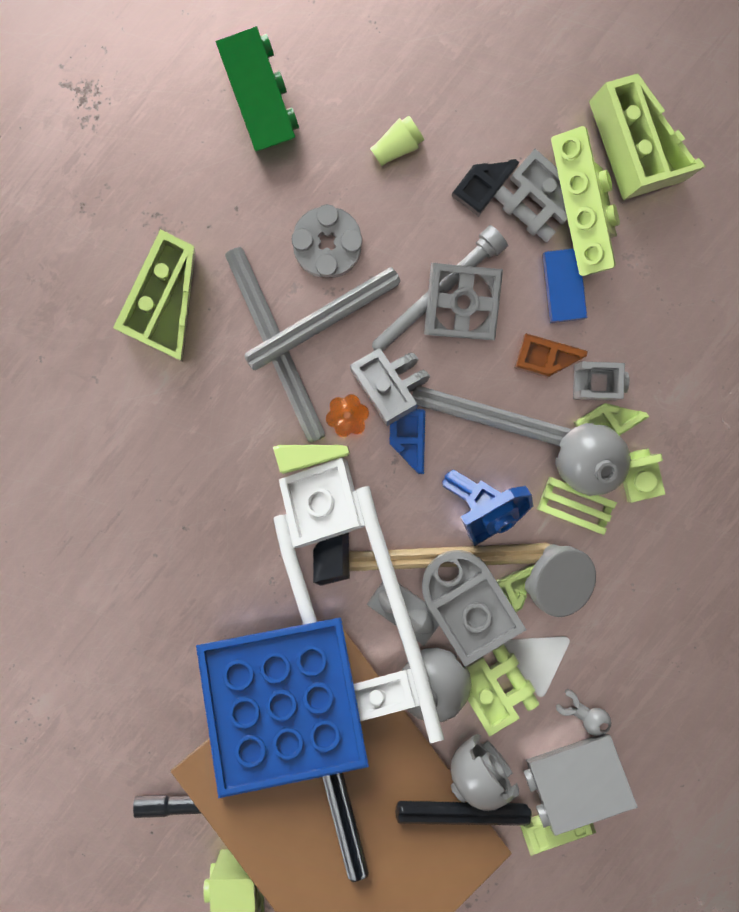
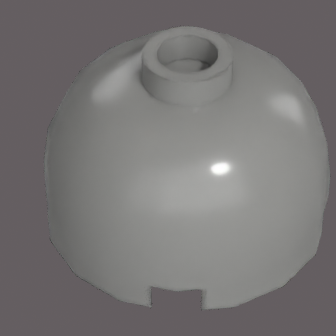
M584 423L573 428L562 438L559 444L561 449L555 462L558 473L577 492L588 496L604 495L619 487L629 472L631 456L628 446L616 431L606 425Z
M426 648L420 652L427 671L439 721L445 722L455 717L466 704L472 686L470 673L465 666L463 668L461 663L456 660L457 656L452 652L441 648ZM407 662L402 671L411 669L409 662ZM420 706L407 709L417 719L424 721Z
M476 734L465 741L454 753L451 760V777L453 780L451 788L457 799L462 803L466 801L472 807L483 811L496 810L519 796V787L517 783L511 787L507 777L513 773L498 750L489 741L484 744L479 742L481 735Z

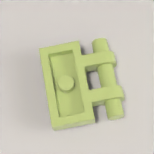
M504 644L492 651L497 662L490 667L483 657L466 666L470 673L472 684L468 702L489 737L520 719L513 708L514 705L522 701L528 711L535 709L539 705L534 695L535 688L530 680H525L517 667L519 664L514 653L508 652ZM506 674L513 686V689L506 694L497 681V678Z

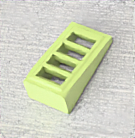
M343 445L273 446L279 471L282 474L343 458L350 454L348 446Z

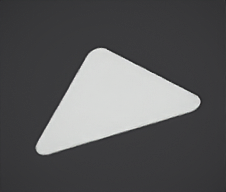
M566 636L509 640L504 645L509 653H514L519 662L517 667L524 678L530 680L537 696L543 697L552 682L570 640Z

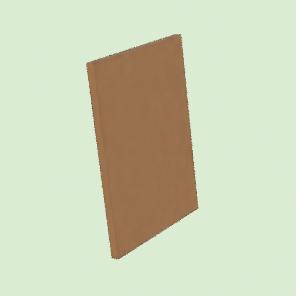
M343 629L353 684L378 678V674ZM405 710L361 721L369 767L343 772L369 871L367 878L357 882H352L347 876L322 777L218 798L210 738L170 770L275 912H455L512 854L491 825L398 823L395 817L396 804L399 801L461 802L452 791L451 784L453 780L450 770Z

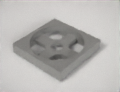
M431 263L424 334L495 340L503 269ZM454 272L460 273L458 289L453 294L438 293L439 283L446 276ZM475 274L479 275L487 283L492 297L478 296L473 291ZM462 295H467L470 298V305L466 309H461L457 304L458 298ZM437 307L451 308L455 313L454 330L447 329L439 322L436 317ZM476 310L490 312L486 320L479 327L469 331L470 315L475 313Z

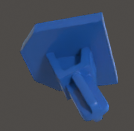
M456 470L448 472L442 482L444 488L467 502L470 511L462 515L461 519L474 546L497 533L508 531L533 507L532 494L526 486L510 488L501 493L482 480L477 484Z

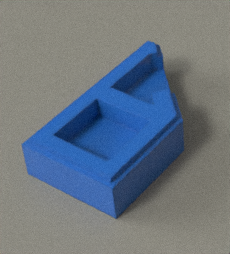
M416 409L390 424L389 444L418 474H424L425 409Z

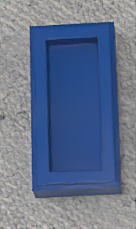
M574 249L544 252L542 256L550 323L586 319L587 310L583 276L579 274Z

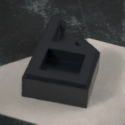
M349 532L320 541L314 547L313 583L322 586L350 579Z

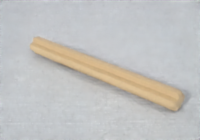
M534 543L388 550L394 569L427 568L435 557L451 550H463L475 554L486 565L536 563L543 555L544 549L550 544ZM349 551L350 571L379 570L373 551ZM444 562L439 567L458 566L453 562Z

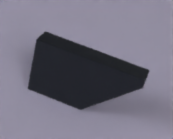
M512 159L508 160V162L473 165L452 192V197L479 217L520 162Z

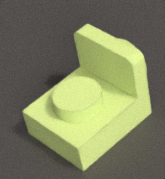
M649 448L629 452L631 456L630 467L623 482L627 502L632 503L666 495L658 462L663 461L662 454H650Z

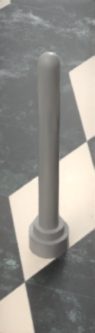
M489 225L479 234L480 239L476 242L477 247L457 265L476 267L486 257L498 256L508 247V243L496 228ZM454 272L446 276L439 283L438 293H447L459 282L460 273ZM428 292L373 341L372 347L374 350L380 348L384 351L426 312Z

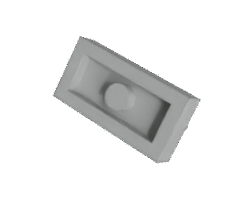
M382 582L367 605L396 625ZM399 583L416 639L425 646L439 624L426 602Z

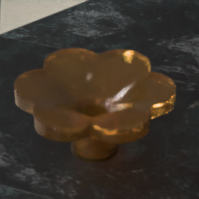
M353 394L347 395L344 399L340 397L332 399L330 402L331 411L326 415L327 424L334 427L336 434L340 437H347L351 433H362L365 429L364 421L369 416L368 408L360 404L359 398ZM346 412L350 413L349 418H344Z

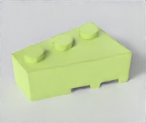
M638 73L606 82L590 99L589 103L623 200L684 182L705 167L700 158L695 160L682 141L685 138L679 129L675 132L662 115L665 111Z
M160 229L113 327L115 330L180 361H183L194 268L195 248L193 245Z

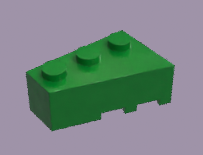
M255 26L215 41L255 152L295 138L293 130L298 129L299 125L293 108H285L281 94L287 93L282 75L280 71L273 73L268 58L274 56V52L267 33L260 36L258 27Z

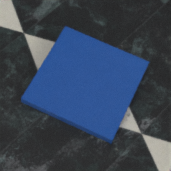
M341 617L196 645L218 798L369 767Z

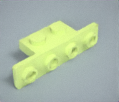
M581 126L553 136L551 142L579 274L581 276H588L615 268L616 262L610 238L617 236L615 226L620 225V220L615 204L610 205L608 192L612 191L610 174L607 169L603 170L601 166L594 162L588 130L586 127Z

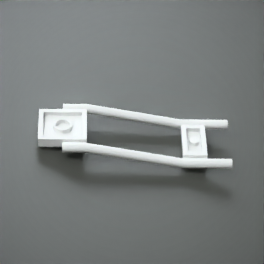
M342 457L279 479L287 514L276 516L273 520L280 551L303 625L317 622L295 548H302L363 528L364 526L366 528L411 669L353 684L360 722L420 706L429 742L434 743L444 740L425 664L379 524L370 487H361L355 491L348 461Z

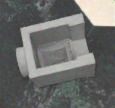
M582 361L575 364L573 399L613 401L624 399V393L628 392L630 382L629 373L625 372V363Z

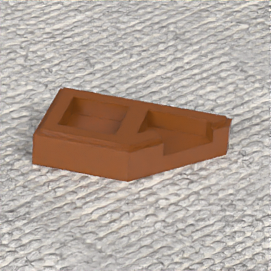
M525 333L514 368L548 378L586 357L588 351Z

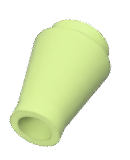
M407 116L403 120L399 118L370 149L381 166L396 158L419 149L418 144L424 141V138L411 117Z

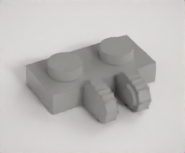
M378 348L351 364L350 369L385 424L389 426L417 409V402L410 392L414 391L415 387L425 384L429 380L430 375L423 369L402 381L399 374L414 367L419 360L417 356L411 352L390 363L382 350Z

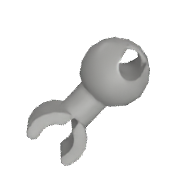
M565 690L566 695L573 699V704L576 708H564L557 704V711L562 715H574L582 720L583 726L589 734L593 736L605 735L611 727L609 714L601 708L589 709L579 702L577 695L572 690ZM606 723L608 728L601 730L600 725Z

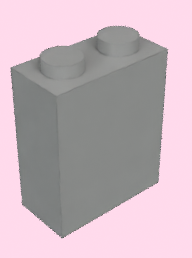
M609 734L594 736L526 759L529 769L523 772L531 792L537 790L542 803L536 806L543 828L550 826L555 836L638 808L613 740Z

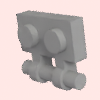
M534 149L510 177V180L519 189L512 194L502 186L494 197L504 205L502 209L509 215L513 213L528 226L526 230L533 236L537 234L547 243L556 233L546 223L548 219L552 216L563 225L568 218L557 167L539 151ZM527 196L531 197L543 208L538 215L522 203Z

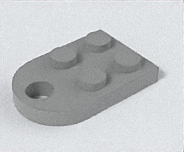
M451 550L438 555L427 566L422 580L424 600L465 667L526 631L525 626L489 568L475 554L463 550ZM444 562L455 563L459 568L457 577L450 581L443 580L438 575L439 566Z

